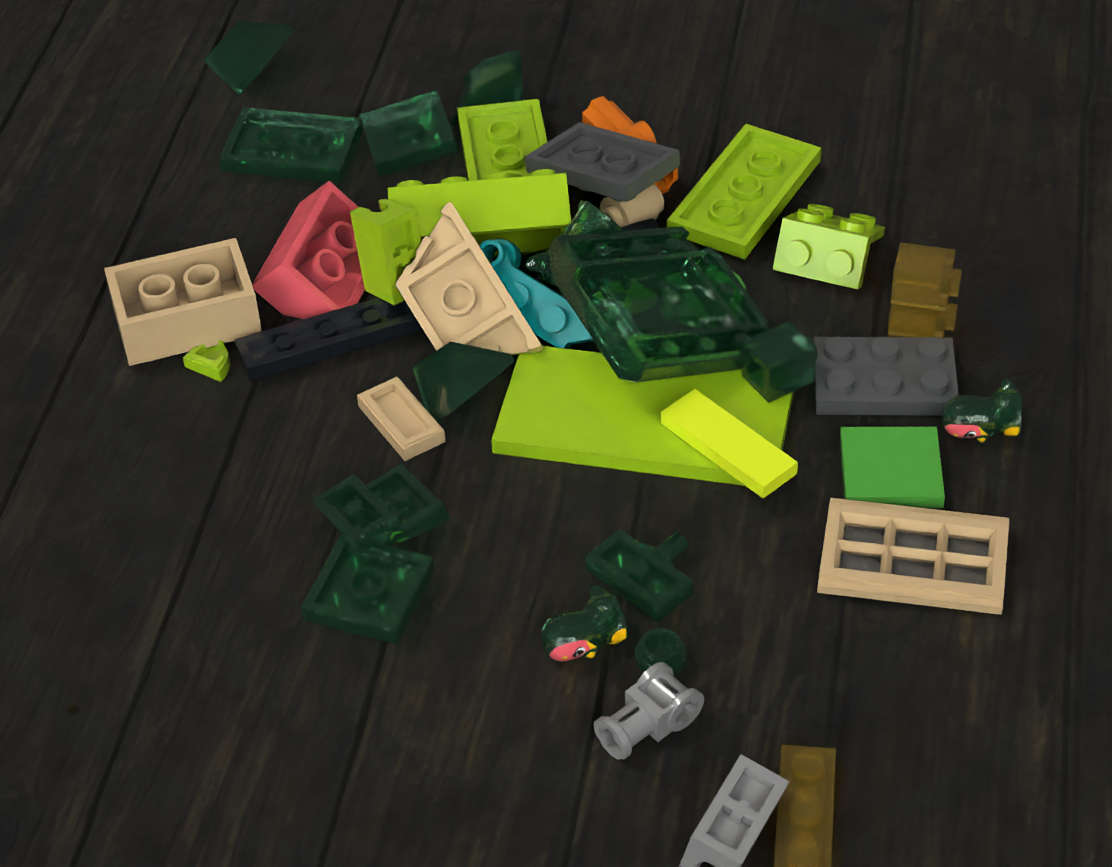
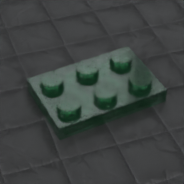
M243 107L219 157L221 171L245 175L254 174L342 183L363 132L362 119Z

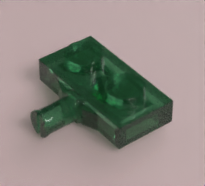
M619 529L585 556V569L657 622L661 621L693 594V580L674 568L671 563L673 558L688 548L685 537L682 534L679 536V532L674 531L671 536L657 547H652L651 545L636 541Z

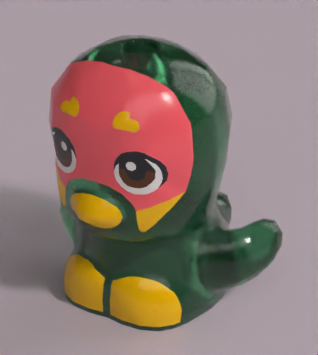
M1003 379L1000 388L988 397L975 394L955 395L943 407V427L947 433L954 437L976 438L982 443L994 432H1002L1006 436H1018L1020 434L1022 416L1021 394L1010 380Z
M594 585L590 588V599L582 610L561 612L546 621L542 629L541 640L545 652L553 660L564 662L581 656L594 658L596 651L602 643L618 644L627 638L628 631L617 598L609 594L604 588Z

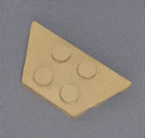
M450 201L441 210L442 217L430 236H425L416 250L415 260L406 266L395 285L445 363L541 351L544 348Z

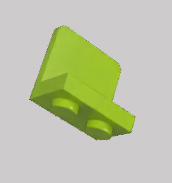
M808 204L807 209H798L797 212L782 219L773 270L858 290L862 287L870 244L884 236L885 227L876 225V218L869 215L850 213V217L845 218L833 215L834 209L831 207Z

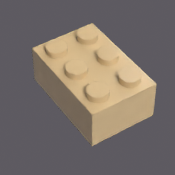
M236 238L104 268L129 366L189 352L193 347L202 344L205 345V348L219 345L218 340L224 343L235 341L234 339L262 331L256 295Z

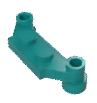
M505 239L484 241L479 246L534 334L557 348L569 349L572 344L596 340L608 344H619L629 336L631 321L623 310L615 307H604L595 311H586L518 269L521 264V252L514 243ZM498 250V258L494 261L493 255ZM609 317L610 326L604 331L603 322Z

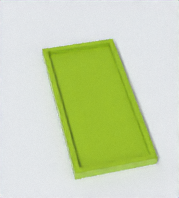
M543 346L544 349L539 352L519 354L491 439L492 453L745 486L662 425L661 411L693 389H696L777 448L783 450L795 390V376Z

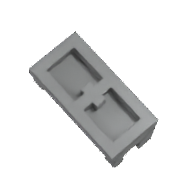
M740 754L692 834L679 866L700 867L702 862H708L714 867H741L790 781Z

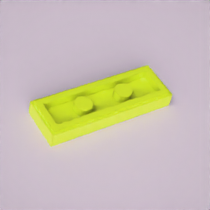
M693 389L661 411L662 425L763 499L797 475L798 462L696 389Z

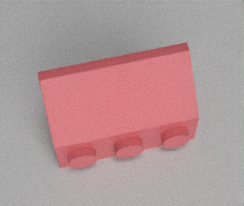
M330 181L302 200L296 207L252 283L253 289L282 315L300 319L310 318L358 304L365 288L350 211L358 208V206Z

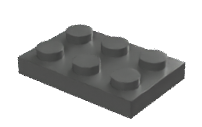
M579 122L525 156V163L528 173L541 169H551L556 171V174L566 173L568 185L578 187L581 191H592L609 196L615 201L627 202L679 167L680 155L678 149Z
M814 337L813 359L816 415L958 416L959 394L953 338Z

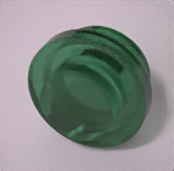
M655 628L649 630L636 645L635 662L642 672H645L650 666L658 662H664L672 668L673 675H675L686 664V646L680 637L670 629Z

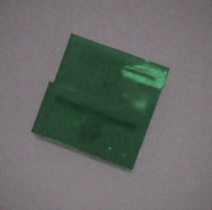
M402 464L397 465L366 485L352 474L313 498L316 507L356 549L374 548L401 542L427 532L450 519L444 504Z

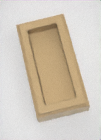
M398 377L357 395L359 408L404 461L445 442L444 429Z

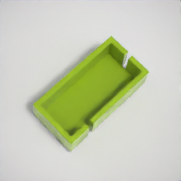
M551 169L536 170L531 172L530 176L512 177L508 173H494L488 175L485 180L468 181L465 177L456 176L445 178L438 184L423 185L421 181L408 180L398 183L397 187L387 188L388 200H392L405 207L412 206L416 208L422 241L425 236H430L442 217L441 210L451 201L479 246L487 240L505 239L514 243L519 248L521 255H526L570 242L571 214L566 173L556 174V171ZM498 250L494 253L493 258L498 257Z

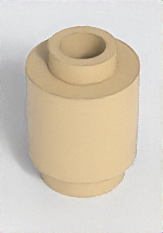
M652 184L634 199L627 202L615 201L609 196L603 198L600 203L599 212L601 224L609 231L650 218L656 220L659 213L664 209L662 193L655 184Z

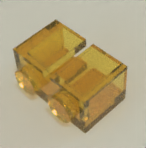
M900 242L893 272L888 337L944 338L946 330H955L958 304L950 303V296H959L962 270L954 269L956 250Z

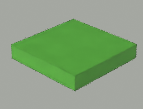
M841 427L840 447L844 499L918 508H944L945 493L937 427Z

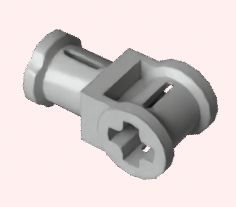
M658 662L650 666L641 675L637 683L625 691V706L610 717L601 716L594 721L595 734L604 749L611 756L618 760H624L631 755V747L646 736L650 735L659 742L672 731H681L686 728L700 713L704 704V696L697 689H688L673 676V670L669 665L664 662Z

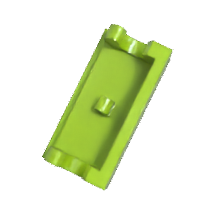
M381 199L378 202L382 212H371L370 209L358 207L350 211L365 291L395 306L405 300L395 284L406 266L415 260L416 250L422 240L416 208L412 206L405 207L392 200Z

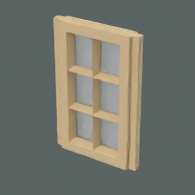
M830 498L817 593L1002 615L1009 518Z

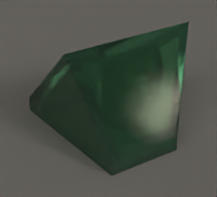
M239 20L203 61L240 95L260 74L294 30L289 25Z
M519 50L481 60L479 65L474 66L475 69L463 75L465 85L449 126L459 124L457 108L524 101L522 63Z
M450 341L414 365L412 369L424 408L436 421H439L456 410L514 363L515 360L509 353Z

